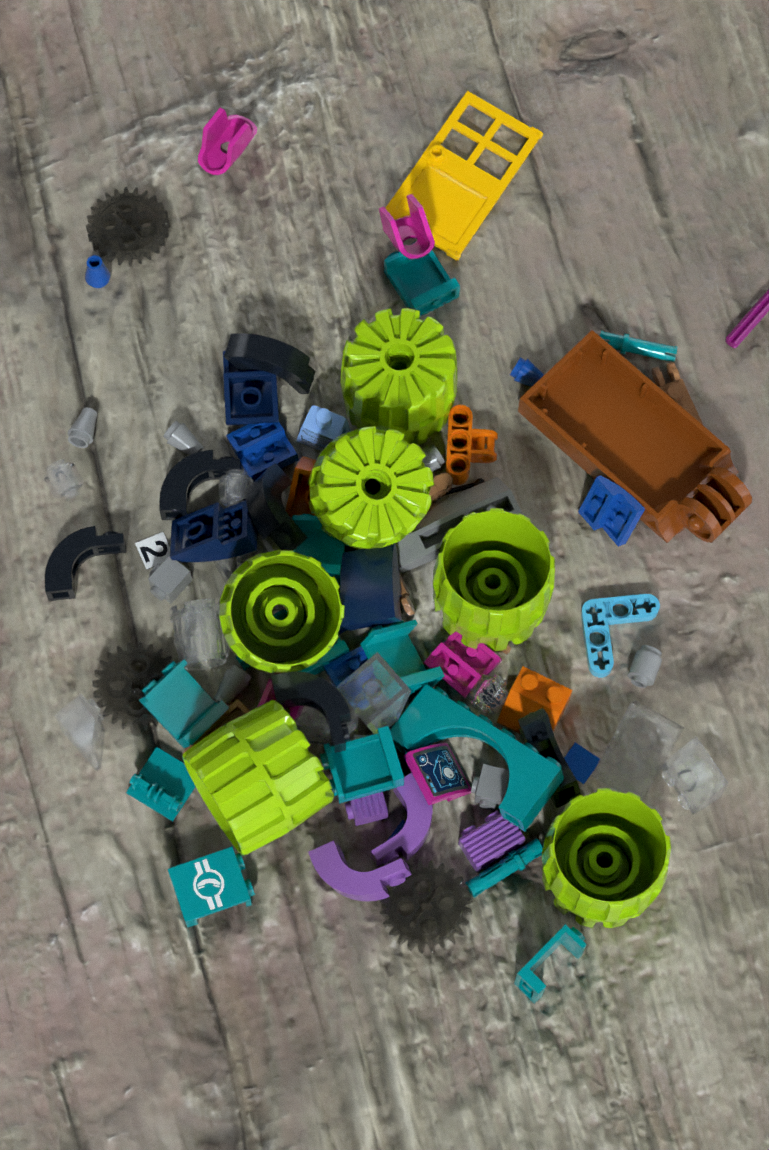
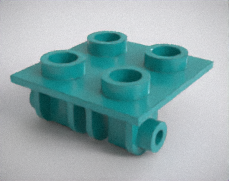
M156 747L139 774L135 773L131 777L129 782L131 786L126 794L173 822L196 787L184 763Z

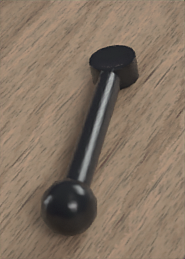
M478 478L473 483L451 488L449 493L446 492V495L467 490L485 481L482 478Z

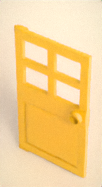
M467 91L385 209L394 220L409 216L410 211L406 196L412 194L424 209L435 241L434 246L446 252L447 256L458 261L473 236L544 134L533 126L529 127ZM469 105L495 119L484 136L458 122ZM502 124L528 139L517 156L491 141ZM452 129L478 143L468 160L461 158L441 145ZM485 148L512 163L501 180L474 165Z

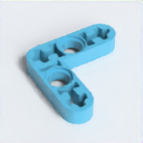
M638 594L598 598L584 603L581 610V622L588 669L593 676L598 678L606 677L613 668L614 659L608 625L653 620L660 609L659 600L654 595ZM644 602H648V605L653 607L650 613H646V610L641 608ZM632 603H635V607H634V608H640V609H636V612H635L636 615H632V612H633V605H632ZM623 604L627 607L628 613L625 616H617L613 612V606ZM591 607L595 608L596 612H600L596 618L597 625L593 626L592 615L587 614ZM594 632H599L604 636L605 641L602 644L596 645L590 641L589 636ZM602 651L603 663H608L605 665L604 670H600L598 665H594L598 659L597 652Z

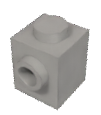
M169 555L161 565L157 564L149 573L150 592L160 601L165 599L171 604L191 583V572L177 560H172Z
M483 764L480 777L474 776L471 793L476 794L474 802L479 803L481 808L487 810L499 808L505 796L509 780V770Z

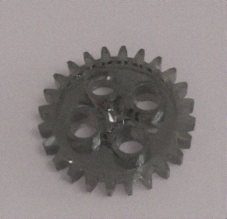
M125 187L124 193L120 194L117 189H114L115 196L111 197L108 193H105V201L97 199L99 208H90L92 215H87L89 224L86 225L87 233H89L88 239L89 242H92L93 250H98L101 258L107 255L108 262L110 263L117 258L118 265L120 266L124 260H127L128 265L131 266L133 259L142 264V257L145 256L149 260L152 259L150 252L160 253L158 245H166L165 238L169 237L168 228H170L168 212L164 210L162 202L157 203L156 195L149 198L147 190L140 195L137 187L133 193H129L128 188ZM125 209H132L130 212H123ZM143 224H151L148 227H142ZM108 226H115L112 229H105ZM129 240L134 241L131 244H124V242Z
M129 642L127 643L126 651L117 646L116 656L108 652L107 658L109 662L100 660L99 666L103 670H95L94 676L99 679L92 682V687L98 688V690L93 692V698H101L96 703L97 708L106 707L103 711V717L113 715L111 724L121 720L122 729H125L127 724L130 723L132 724L133 731H136L138 724H142L146 731L148 722H152L155 727H158V720L145 706L139 710H133L129 707V703L134 700L139 701L144 695L138 687L132 689L133 682L136 685L142 684L143 689L153 679L158 682L164 676L161 671L171 663L172 657L168 656L163 659V649L154 653L153 644H150L147 650H144L142 642L138 643L137 649H133ZM136 663H141L146 669L138 673L133 671L131 667ZM125 669L128 672L130 678H128V676L122 673L120 670ZM119 680L125 684V687L121 690H115L110 684Z
M419 860L417 869H413L408 863L412 875L406 877L403 883L393 886L392 889L387 888L390 897L380 900L382 905L387 906L386 909L380 911L381 916L389 917L383 922V925L385 927L393 926L389 935L391 938L400 935L397 940L399 945L408 941L407 949L409 951L415 945H418L420 954H423L425 946H429L433 954L435 953V945L438 944L443 950H446L445 941L449 940L455 945L456 941L453 935L456 933L464 936L460 926L470 925V922L464 918V915H471L473 911L465 907V905L473 901L471 897L463 896L470 890L468 886L459 887L464 880L462 876L453 879L455 875L453 868L445 873L444 863H441L437 869L434 866L433 860L429 861L428 867H424L421 860ZM422 881L431 883V888L426 893L416 891L417 885ZM439 886L443 887V889L441 890V892H439V893L432 899V897L434 896V894H435V892H436V889H437ZM449 897L454 900V904L450 909L442 910L439 908V903L443 898ZM430 902L432 910L429 911L425 909L423 911L420 905L422 903L428 904ZM406 903L412 904L414 910L409 916L399 914L402 905ZM421 914L417 924L414 927H410V924ZM428 920H433L437 923L436 929L431 933L422 931L423 923Z

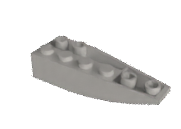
M495 477L448 497L430 510L408 536L395 543L400 574L437 559L442 540L450 528L454 529L464 516L472 512L481 513L490 511L491 508H503L506 512L517 515L519 513L522 514L510 488L498 477Z

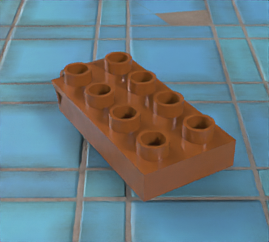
M593 330L519 399L518 412L591 477L596 479V477L601 475L632 495L645 508L640 520L666 543L676 534L683 531L684 528H687L699 539L712 543L752 503V496L749 490L736 476L739 471L731 460L730 448Z

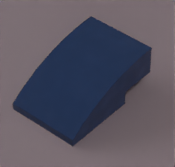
M223 351L226 425L278 423L277 375L262 370H238L224 357L225 351Z
M246 500L225 509L217 502L172 520L170 558L180 562H208L229 559L256 551L258 531L250 518Z
M396 544L383 548L354 550L342 554L340 596L341 604L345 606L342 624L349 631L402 621L399 601L402 593Z

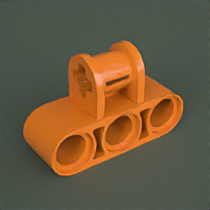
M462 404L452 407L448 419L446 473L452 476L453 485L466 483L470 473V462L492 463L497 460V454L495 453V441L498 439L497 432L487 429H472V411L469 407ZM457 418H463L466 420V422L460 424L455 422L454 420ZM456 442H462L463 444H465V446L462 448H457L453 446V444ZM455 466L462 467L464 471L458 473L454 472L452 468Z

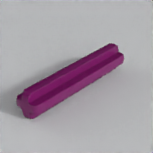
M769 289L728 334L725 340L727 345L737 348L769 312Z

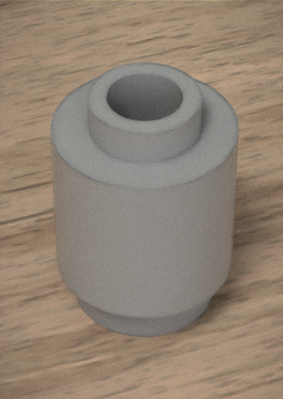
M643 645L640 650L636 651L628 672V677L633 685L646 688L654 684L662 663V653L660 650L652 646Z

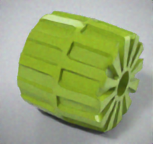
M391 308L380 310L375 313L376 320L370 324L365 319L358 323L354 329V341L346 340L340 383L346 414L351 424L356 425L358 428L376 426V429L385 431L395 429L405 434L403 439L409 444L415 443L419 446L426 443L427 439L435 432L442 430L447 423L450 409L453 407L458 378L454 343L448 335H444V326L436 319L428 316L424 321L421 320L419 310L402 308L400 315H393Z
M376 426L359 428L344 433L331 441L319 454L308 480V485L310 486L309 507L311 513H315L322 524L321 529L328 536L344 542L346 546L359 549L383 548L395 544L408 536L427 514L431 505L429 493L431 487L434 486L433 473L429 467L424 465L423 458L426 455L420 446L415 443L409 444L403 439L405 434L395 429L385 431L376 429ZM367 480H372L378 485V491L375 495L366 492L365 483Z
M491 508L490 511L481 513L472 512L464 516L454 529L450 528L442 540L433 569V602L435 612L442 610L443 628L449 635H452L454 632L461 634V642L467 647L477 649L479 643L486 644L492 651H502L507 648L509 641H512L515 645L521 644L531 637L534 628L544 618L554 589L555 558L550 554V541L544 531H539L530 522V518L521 513L517 515L506 512L503 508ZM487 586H492L497 589H490Z
M275 550L257 554L241 564L225 584L220 596V628L228 646L235 655L256 669L269 673L296 672L306 669L323 657L333 647L339 637L338 632L345 613V606L341 604L338 590L340 586L336 578L331 577L321 566V562L311 556H305L291 550ZM275 605L285 607L287 614L283 620H277L273 617L272 610Z
M271 700L219 727L182 755L184 765L212 816L234 848L243 856L282 837L334 799V793L331 790L333 788L329 779L322 771L324 768L318 757L307 749L310 743L303 732L297 729L296 723L290 714L275 700Z
M598 788L595 793L586 796L578 795L569 801L564 811L556 816L550 825L542 848V881L545 891H552L556 897L553 901L554 905L563 915L569 911L576 915L575 921L585 927L593 928L595 923L602 922L606 928L623 926L630 918L640 916L655 901L666 881L671 853L670 837L665 834L661 824L662 817L657 810L649 808L640 800V796L632 792L621 793L612 791L611 788ZM605 857L610 861L611 866L609 868H601L597 864L596 859Z

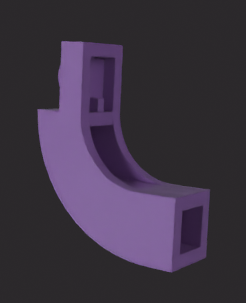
M412 773L404 777V786L393 788L394 793L405 808L407 814L406 823L398 834L371 850V858L376 866L382 863L387 865L395 861L399 857V852L402 853L406 861L409 860L423 846L429 834L432 821V805H428Z
M334 840L308 852L319 876L339 894L357 901H377L390 897L386 886H397L403 883L406 877L412 875L408 864L402 858L373 871H355L349 868L341 847Z

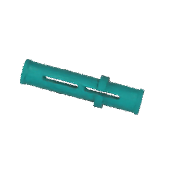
M603 330L600 332V337L606 339L605 341L615 350H619L621 354L628 352L675 362L676 357L674 354H677L678 346L632 338L626 333L623 336L604 332Z
M535 838L516 851L513 849L508 852L509 855L503 860L466 881L465 886L475 898L517 870L522 871L525 869V865L542 855L543 846Z

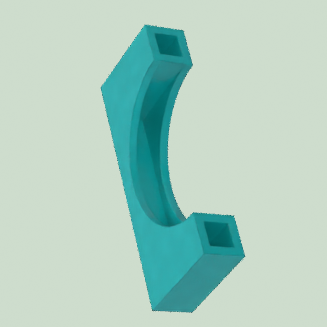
M425 684L390 730L395 749L406 755L407 752L452 737L473 738L492 746L501 754L509 767L507 792L499 805L501 816L525 832L564 780L560 763L551 757L546 759L539 755L538 750L527 742L522 744L515 740L516 737L510 731L504 728L499 730L494 727L492 721L482 714L477 716L470 712L471 709L461 701L454 702L449 699L448 694L441 688L435 687L433 689Z

